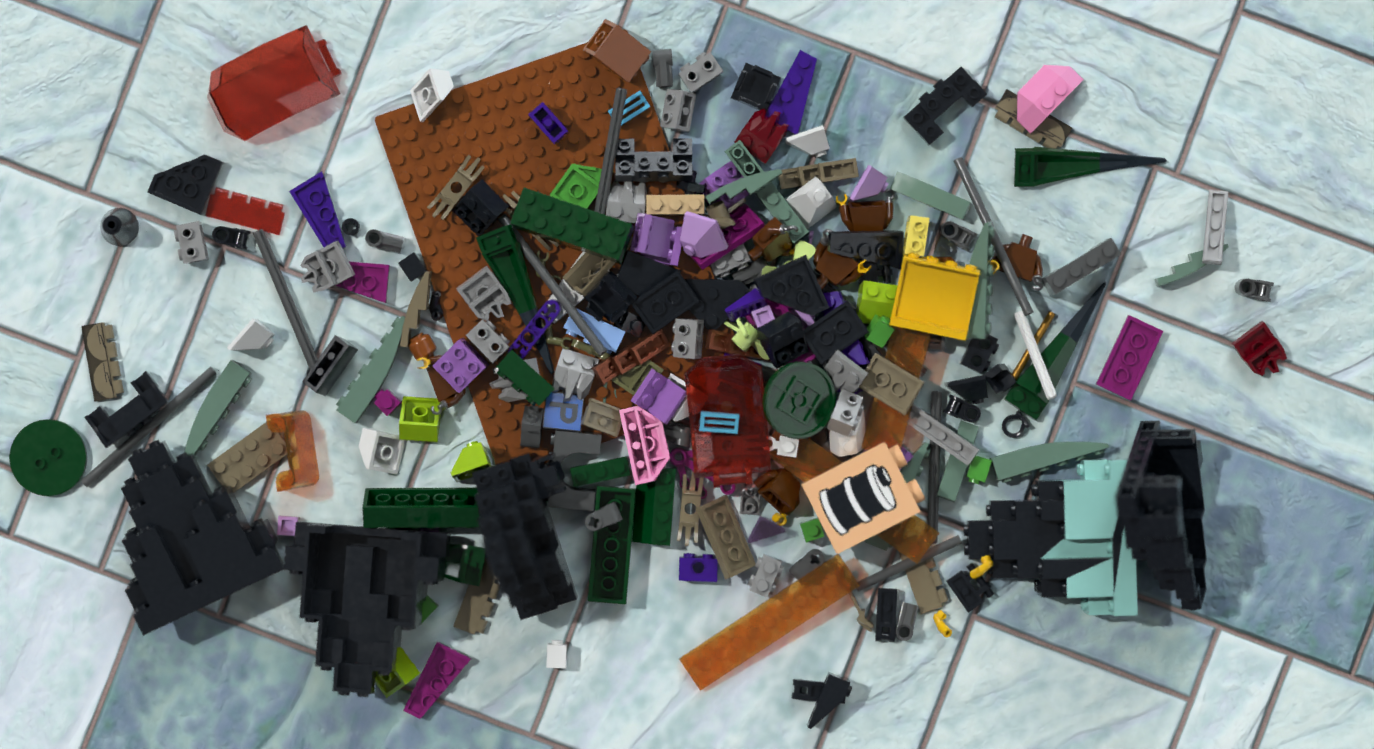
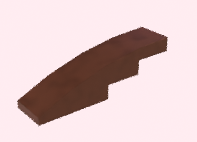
M660 329L656 333H651L593 366L592 369L600 384H605L617 375H622L636 365L643 364L668 348L670 344L663 330Z
M708 330L706 349L771 362L770 359H763L752 345L744 352L731 340L735 334Z

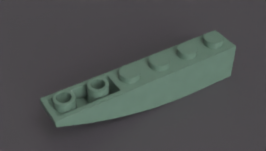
M740 140L724 151L743 178L764 172ZM772 182L755 192L773 218L776 217L786 227L790 225L798 227L797 232L795 230L788 232L793 245L809 234L807 228Z
M989 221L984 224L969 263V265L977 266V270H980L966 338L986 339L992 330V325L989 323V315L992 314V304L989 303V296H992L993 285L990 284V277L993 276V265L990 264L991 257L994 256V246H991V238H994L995 227Z
M405 316L397 317L391 325L393 329L390 334L386 333L380 341L382 343L381 347L374 349L369 356L371 359L369 364L362 366L358 372L360 377L357 381L353 380L347 388L349 390L346 397L342 395L336 404L338 406L336 411L354 423L359 421L391 370L399 350Z
M230 360L208 392L192 425L185 452L188 455L193 453L196 460L198 459L196 457L198 451H203L207 446L209 435H214L218 430L219 425L217 424L220 419L224 420L229 414L230 410L228 408L231 403L235 404L240 398L241 394L239 392L242 387L246 388L252 380L250 378L252 373L233 360Z
M1085 441L1045 443L1018 449L990 459L992 460L991 463L996 479L998 481L1002 480V483L1013 480V476L1019 474L1020 477L1031 475L1032 470L1038 469L1039 472L1050 469L1049 465L1057 463V466L1068 464V460L1072 458L1078 461L1087 458L1086 454L1092 452L1094 455L1104 453L1105 448H1109V445L1107 443Z
M923 442L912 454L914 457L907 463L908 465L900 470L906 483L915 479L916 476L920 477L923 470L922 460L923 458L927 459L930 448H928L929 443ZM902 521L866 539L864 542L887 551L888 547L892 548L895 537L892 536L895 529L899 530Z

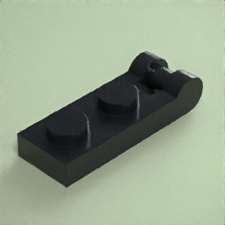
M878 588L875 641L881 642V640L895 642L897 589ZM882 627H889V632H882Z
M793 679L794 692H792L791 698L817 701L824 682ZM802 686L808 687L807 693H801Z

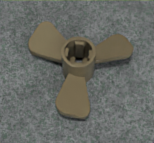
M744 197L729 209L726 208L724 201L715 202L706 208L708 215L701 216L717 220L720 229L735 225L730 213L745 203L746 199Z

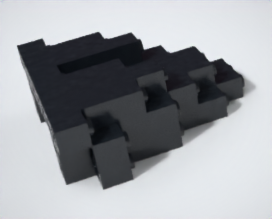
M1141 421L1115 495L1118 518H1123L1126 548L1131 549L1132 559L1148 560V567L1153 569L1154 579H1159L1160 589L1175 590L1176 599H1181L1182 609L1191 611L1201 609L1207 590L1204 571L1207 555L1202 521L1205 505L1200 472L1203 462L1201 440L1196 439L1195 429L1161 430L1160 421Z
M156 440L148 444L149 448L145 450L139 448L131 452L132 456L128 460L137 479L131 477L125 480V485L121 487L131 508L129 513L136 526L127 530L122 540L132 561L130 567L135 575V578L131 579L128 583L125 593L135 611L133 617L142 635H146L284 570V563L275 546L278 539L269 520L263 521L260 518L252 522L250 526L231 486L226 488L224 485L220 486L212 493L193 453L189 455L187 452L182 453L176 457L177 460L175 461L165 440L162 442Z
M530 452L473 471L472 473L478 490L475 499L481 514L477 521L483 536L482 544L494 580L497 579L502 596L507 594L511 608H517L520 620L557 609L558 605L577 600L578 597L545 499L541 500L529 464L533 460Z
M296 522L294 545L285 546L284 570H289V574H303L299 618H305V622L316 623L318 621L315 666H320V670L332 671V668H334L332 691H338V695L343 696L357 693L358 697H369V694L375 693L376 671H378V675H390V672L395 671L397 648L401 647L402 630L416 629V626L422 624L423 602L426 601L428 585L438 584V581L444 580L445 558L449 556L451 533L390 528L371 529L363 528V526Z

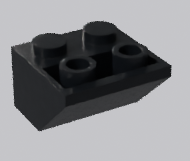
M482 179L469 189L452 211L479 237L509 206Z
M789 311L757 328L760 344L776 369L809 351L801 320Z

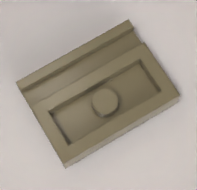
M589 398L581 425L613 437H618L622 425L619 410L622 409Z

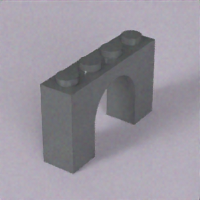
M1112 238L1106 239L1089 249L1082 256L1043 277L1042 283L1050 296L1055 295L1121 255V252Z
M556 430L555 433H551L550 443L554 445V451L549 452V454L555 452L556 457L550 459L548 463L555 461L562 463L564 458L573 453L600 455L602 433ZM560 480L559 484L552 486L553 489L565 485L567 489L564 492L545 498V501H548V507L594 511L596 489L572 487L564 480Z

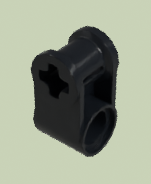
M218 226L213 230L212 237L220 244L247 250V238L251 231ZM219 230L226 231L227 236L224 240L217 238Z
M951 394L949 395L950 400L946 409H943L944 413L968 422L979 420L981 411L977 406ZM974 408L977 411L975 419L967 417L968 409Z

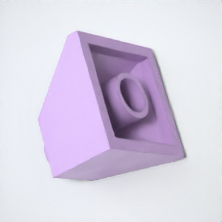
M868 165L848 201L855 202L876 196L879 192L883 193L889 184L886 182L888 177Z
M686 211L680 242L687 255L702 258L728 248L717 220Z

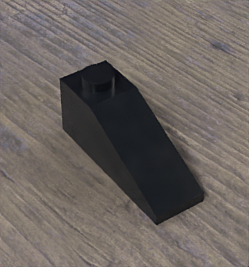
M828 672L808 720L807 728L812 729L844 700L845 696L849 697L852 690L850 680Z

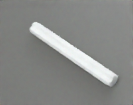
M1023 311L1016 312L1014 314L1046 398L1048 400L1057 397L1056 391L1028 320Z

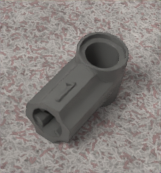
M652 50L656 87L673 86L671 66H673L672 50Z
M372 229L366 233L365 240L371 247L401 253L404 237ZM372 233H376L380 237L379 241L375 244L369 242V236Z
M762 257L750 263L749 266L732 273L733 279L741 280L745 285H748L754 281L753 279L761 276L763 267L769 265Z
M663 423L667 441L690 447L694 428Z
M902 602L898 623L895 628V635L898 639L907 641L912 638L919 606ZM901 627L908 628L909 634L907 637L899 635Z

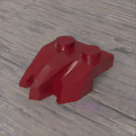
M761 109L752 115L734 143L740 140L750 154L766 164L785 137L789 125L785 123L782 125L778 124L781 112L774 111L767 117L766 110Z
M1263 321L1231 343L1247 366L1254 373L1261 376L1265 374L1266 367L1272 373L1279 372L1277 360L1283 361L1287 359L1284 348Z

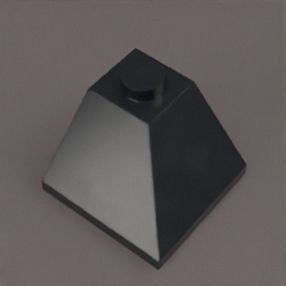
M985 375L944 383L946 388L966 401H972L973 404L983 403L984 398H988Z

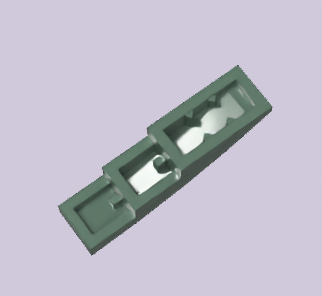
M778 169L760 172L738 179L707 195L705 199L709 204H712L726 194L729 200H731L744 190H747L751 196L782 175V171Z
M898 171L890 187L891 190L961 220H964L971 202Z
M1228 244L1223 245V252L1228 248ZM1203 250L1188 254L1190 262L1172 266L1173 274L1155 279L1156 286L1183 278L1205 266L1206 264L1202 263Z
M960 421L956 434L974 445L979 426ZM949 454L936 496L955 502L967 465L952 454Z

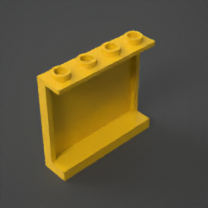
M909 252L908 255H904L889 325L966 341L980 270H977V266L966 264L965 267L958 266V262L947 260L946 263L939 262L938 258L930 256L927 259L919 258L920 255Z

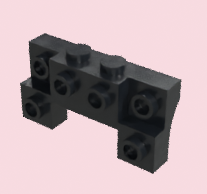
M962 66L945 81L940 79L934 84L933 87L935 89L930 94L925 92L919 98L920 103L903 117L928 146L944 133L934 120L959 98L963 97L973 107L987 95Z
M673 138L672 152H634V139H619L615 156V182L640 181L646 183L649 181H659L665 183L668 181H692V138Z
M145 371L139 378L130 382L139 395L114 414L109 416L104 408L99 406L91 414L84 417L105 448H109L123 436L127 435L130 437L138 431L136 427L140 424L144 426L153 419L151 416L169 402L148 371Z

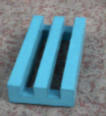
M641 91L625 100L626 105L635 98L640 97V100L624 109L623 115L641 103H644L645 106L624 118L621 126L650 108ZM612 109L608 110L610 116L612 115Z
M701 411L699 431L738 434L739 414ZM705 417L735 419V421L705 419ZM704 423L733 425L734 428L707 427L704 426Z

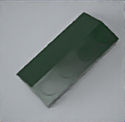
M664 467L655 481L636 485L632 542L670 546L676 468Z

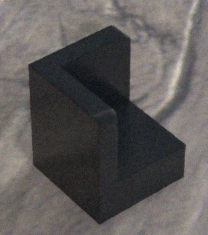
M415 252L398 262L410 281L415 280L427 271Z
M997 364L984 374L996 394L1004 393L1017 383L1005 364Z

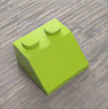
M863 281L859 285L856 314L863 324H870L875 314L880 317L884 315L891 319L898 285Z
M403 396L399 419V440L438 442L440 414L434 415L431 412L432 406H434L436 412L439 411L438 405H440V402H438L437 398Z
M470 442L467 444V447L462 449L451 471V476L456 482L473 477V471L492 466L487 450L481 442Z
M398 647L395 671L390 672V675H378V671H376L375 683L385 697L388 698L418 676L420 672L406 655L404 649Z

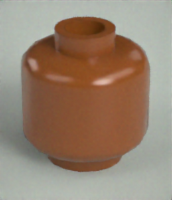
M421 332L409 340L408 348L416 360L422 357L434 356L433 353L437 347L429 334Z

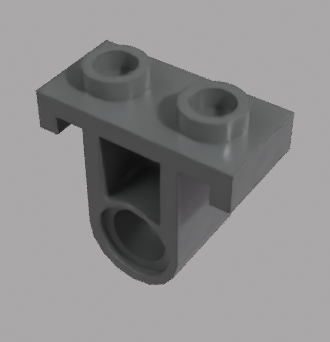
M535 405L525 406L521 423L520 447L540 448L544 408H539Z

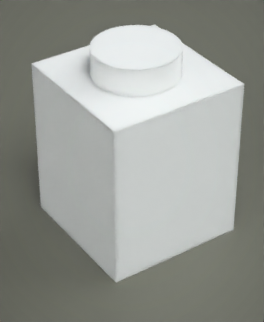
M552 640V643L547 644L546 668H566L567 644H563V640Z

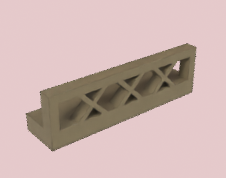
M633 237L630 239L627 250L631 247ZM585 252L563 276V280L573 291L585 297L615 262Z

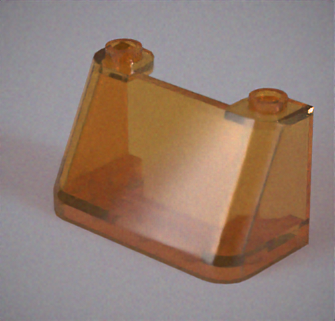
M298 410L266 415L267 426L270 431L274 433L284 432L290 469L277 475V492L315 485L319 480V469L311 417L308 412Z

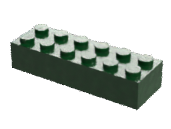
M523 187L510 222L513 228L618 264H622L634 231L631 223Z
M597 486L595 511L616 502L623 520L593 531L588 602L625 605L627 603L636 488ZM598 518L594 519V527L597 526Z
M477 487L365 488L362 506L363 528L415 529L417 527H427L433 529L436 527H446L452 529L455 527H479L477 520L481 514L475 499V495L478 492Z

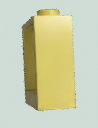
M912 215L907 217L902 251L903 256L908 255L910 252L919 254V258L924 257L929 218Z

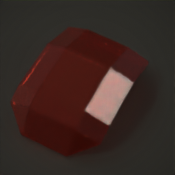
M307 25L266 42L212 71L207 99L223 131L243 141H247L297 113L340 95L333 78L342 73L333 61L326 46V40L322 39L315 42ZM318 49H320V51H321V53H322V55H323V57H324V60H325V62H326V64H327V66H328L330 72L328 71V69H327V67H326V65H325V63H324V61H323V59H322V56H321V54H320V52H319Z
M741 354L701 357L684 372L691 428L694 478L713 477L714 488H720L722 485L746 483L747 485H753L752 473L772 471L768 421L763 411L764 383L762 367ZM701 411L739 414L738 434L699 431ZM705 417V419L735 421V419ZM704 423V426L707 427L734 428L733 425ZM746 473V476L720 478V475Z

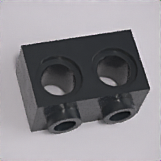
M988 334L986 339L989 340L990 345L987 349H982L980 347L981 339L971 338L959 364L979 374H982L983 371L986 372L991 363L988 361L991 353L995 354L999 347V344H997L998 339ZM975 355L981 358V364L977 367L971 363V359Z

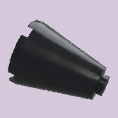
M114 208L103 216L100 230L103 238L108 243L115 246H124L137 237L139 224L131 211L125 208Z

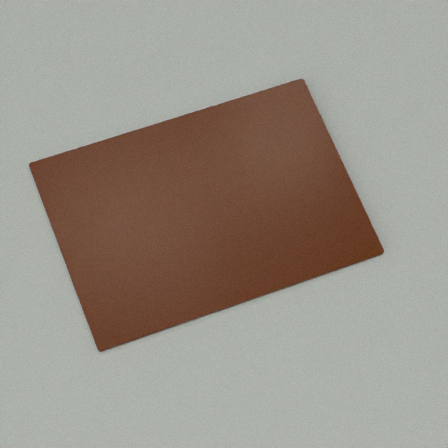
M587 43L453 89L424 122H420L414 103L375 117L377 129L427 271H432L431 282L434 291L441 293L440 304L453 345L459 339L464 338L489 364L469 384V390L495 464L510 460L512 457L527 452L531 453L532 459L548 455L549 452L554 451V445L550 443L551 433H555L556 430L542 428L540 448L520 447L525 406H531V404L526 399L512 402L498 399L502 389H492L489 383L499 378V375L494 374L492 369L497 367L507 356L508 350L492 363L466 336L482 319L474 314L456 289L485 266H488L493 274L494 272L481 253L476 239L478 236L453 211L444 220L441 219L449 207L448 204L435 218L432 215L442 202V199L431 209L427 207L443 190L468 155L471 156V159L464 171L478 157L481 160L471 176L482 165L485 168L463 196L483 179L509 206L508 208L512 212L515 210L502 197L504 194L516 204L518 200L511 192L514 191L520 197L523 187L550 196V193L571 164L602 169L611 120L608 110L613 108L617 88L627 90L626 99L641 91L650 105V108L621 126L619 139H634V152H670L641 68L638 69L637 76L628 83L583 51ZM637 97L628 104H626L624 106V109L640 100V97ZM542 102L569 131L555 145L528 115ZM644 103L624 114L622 120L645 106ZM614 162V168H613V172H614V173L612 174L611 184H612L613 181L615 180V162ZM640 181L633 182V183H634L635 186H638L639 183H640ZM649 181L645 183L647 195H685L684 190L676 188L677 181L665 183ZM454 182L451 185L453 193H459L462 190V185L459 182ZM597 196L588 207L589 210H595ZM505 211L502 215L506 214L511 221L512 216ZM684 215L656 216L674 220V227L683 226ZM497 219L482 235L503 226ZM517 229L536 256L537 252L540 251L539 257L545 259L547 252L549 253L545 268L552 276H559L561 281L583 252L560 243L556 247L549 240L542 238L551 248L548 251L531 233ZM681 246L678 267L668 265L679 269L684 279H714L710 265L702 270L684 252L683 246ZM523 254L539 311L553 293L542 278L536 275V270ZM615 263L610 268V271L617 275L621 264ZM554 278V280L559 285L561 281L557 278ZM584 298L575 308L591 315L586 310L589 302ZM513 303L509 305L501 304L504 317L497 318L490 312L488 320L496 327L494 331L499 336L503 334L510 341L508 345L511 346L526 326ZM630 304L628 306L627 311L636 316H639L636 310ZM690 310L676 318L697 319ZM568 313L555 324L553 323L551 327L553 337L562 339L569 337L572 341L576 339L583 342L584 337L577 335L575 338L567 334V329L563 328L569 317ZM603 316L602 321H604V322H606V323H608V324H610V325L613 326L614 323H612L611 321L609 322V321ZM540 318V320H543V325L545 326V320L543 318ZM675 320L662 328L670 346L649 360L664 369L661 375L668 378L672 373L707 395L708 397L701 408L718 402L720 390L717 387L721 381L735 388L739 395L752 389L718 378L719 368L725 352L705 348L708 329L705 326L703 327L702 358L700 359L673 357L672 343L675 336L673 324ZM724 323L716 329V331L734 334L733 330ZM645 325L640 338L626 332L617 352L651 334V331ZM483 329L480 331V335L482 337L485 336L486 332ZM526 332L524 335L525 340L528 343L533 342L530 333ZM570 340L563 342L565 347L570 348L568 350L599 359L598 363L603 361V359L571 346L572 341ZM495 343L493 349L495 351L498 350L499 345ZM522 344L519 348L514 350L517 355H522L520 354L521 349L523 347H526L528 349V347ZM535 344L523 360L537 358L540 376L552 385L562 347L547 344L554 368V373L551 374ZM594 375L589 394L584 398L582 418L586 406H588L589 398L603 402V398L606 397V404L620 409L638 405L631 401L633 395L613 382L612 379L607 382V388H605L604 384H600L596 375ZM545 400L538 406L539 408H544ZM581 425V431L602 433ZM622 425L618 437L624 436ZM602 433L601 443L618 437Z

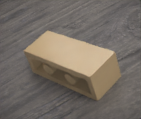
M646 195V214L652 216L685 215L686 211L704 215V195Z

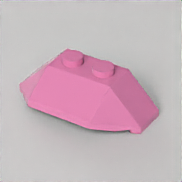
M1044 65L1017 92V121L1031 134L1084 79L1070 66Z
M639 406L619 410L635 485L653 482L670 460L663 422Z

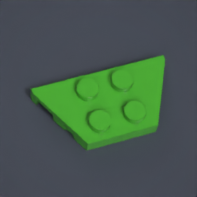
M571 164L550 193V196L588 209L597 196L602 169Z

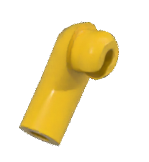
M986 555L982 557V565L970 571L972 579H977L984 575L993 566L991 556Z
M939 610L933 615L934 622L944 637H950L952 630L943 622L947 615L942 610Z

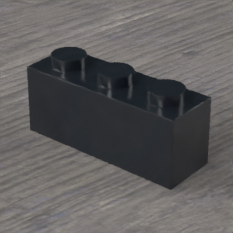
M335 335L302 382L314 392L326 396L358 349L344 338Z

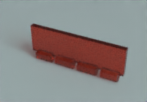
M216 187L214 194H210L205 216L257 230L263 229L265 232L280 235L285 213L282 212L283 204L270 201L268 208H265L267 200L251 196L250 203H247L248 195L233 192L230 199L228 198L230 191Z

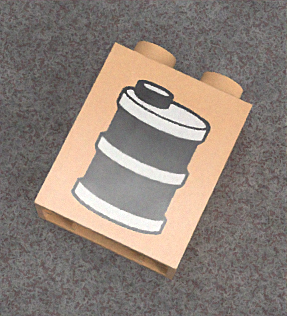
M882 442L801 484L836 554L921 512L917 504L926 499L916 479L905 482L899 469L908 464L898 444L888 449L886 443Z

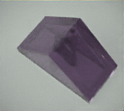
M759 515L747 540L748 543H752L783 533L785 529Z

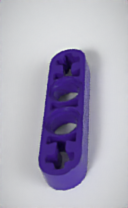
M551 299L544 303L510 346L508 353L511 350L515 352L514 349L519 348L523 344L528 349L523 347L520 351L522 355L518 356L522 359L526 357L560 314L562 305L558 300ZM548 305H556V312L553 311L548 316L542 313H547L550 310ZM540 317L545 320L546 325L544 328H539L536 325L537 318ZM526 332L534 335L533 342L528 343L525 340L524 335Z

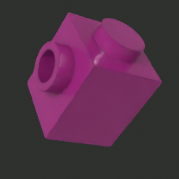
M382 389L375 396L377 400L374 404L386 416H390L402 404V401L390 389L385 391Z

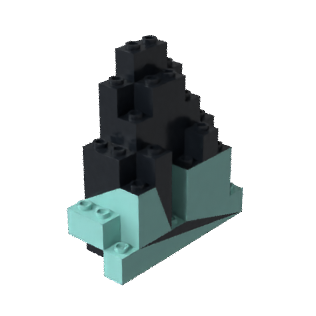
M1082 459L1080 464H1077V475L1080 476V479L1034 480V484H1031V494L1035 496V499L989 500V505H986V516H989L990 520H967V525H963L964 536H967V544H964V555H968L969 560L981 559L986 555L991 556L993 566L988 570V574H991L992 578H1037V580H1034V591L1040 597L1081 598V610L1083 609L1087 615H1138L1136 559H1132L1131 549L1126 548L1123 518H1118L1115 495L1128 459Z

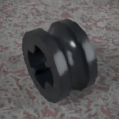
M348 218L343 222L342 230L345 234L352 236L359 232L360 224L357 220ZM352 221L354 222L353 225H356V229L348 232L349 229H346V225H349Z

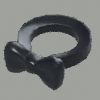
M1019 410L1016 411V414L1007 416L1002 423L1004 434L1011 438L1020 436L1025 427H1030V424ZM1020 419L1022 421L1021 428L1017 433H1010L1006 429L1008 420Z

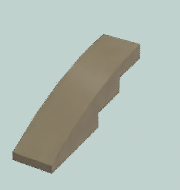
M856 158L781 170L782 175L778 177L780 190L804 186L815 176L822 183L859 177Z
M432 271L424 273L415 289L404 320L400 347H408L412 328L417 329L420 327L421 310L429 309Z

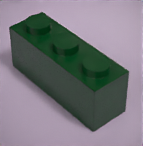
M513 350L496 367L498 369L496 373L504 380L508 378L512 381L513 384L511 386L518 393L523 391L527 395L525 399L533 406L535 404L540 406L555 389Z
M627 456L570 468L574 487L631 475Z

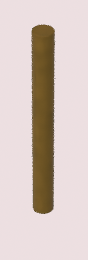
M1051 311L1047 313L1034 335L1037 345L1055 317V314ZM1026 349L1012 373L1016 381L1030 359L1028 349Z

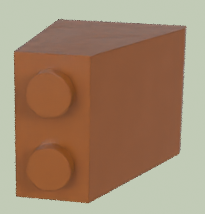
M607 19L603 21L583 48V51L628 83L637 76L638 69L648 61L649 54L651 53L648 48L620 26Z

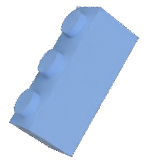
M577 309L606 348V353L610 355L612 351L616 353L626 332L602 320L598 322L593 316ZM569 316L563 327L567 329L566 333L575 338L577 335L584 337L583 342L590 344Z

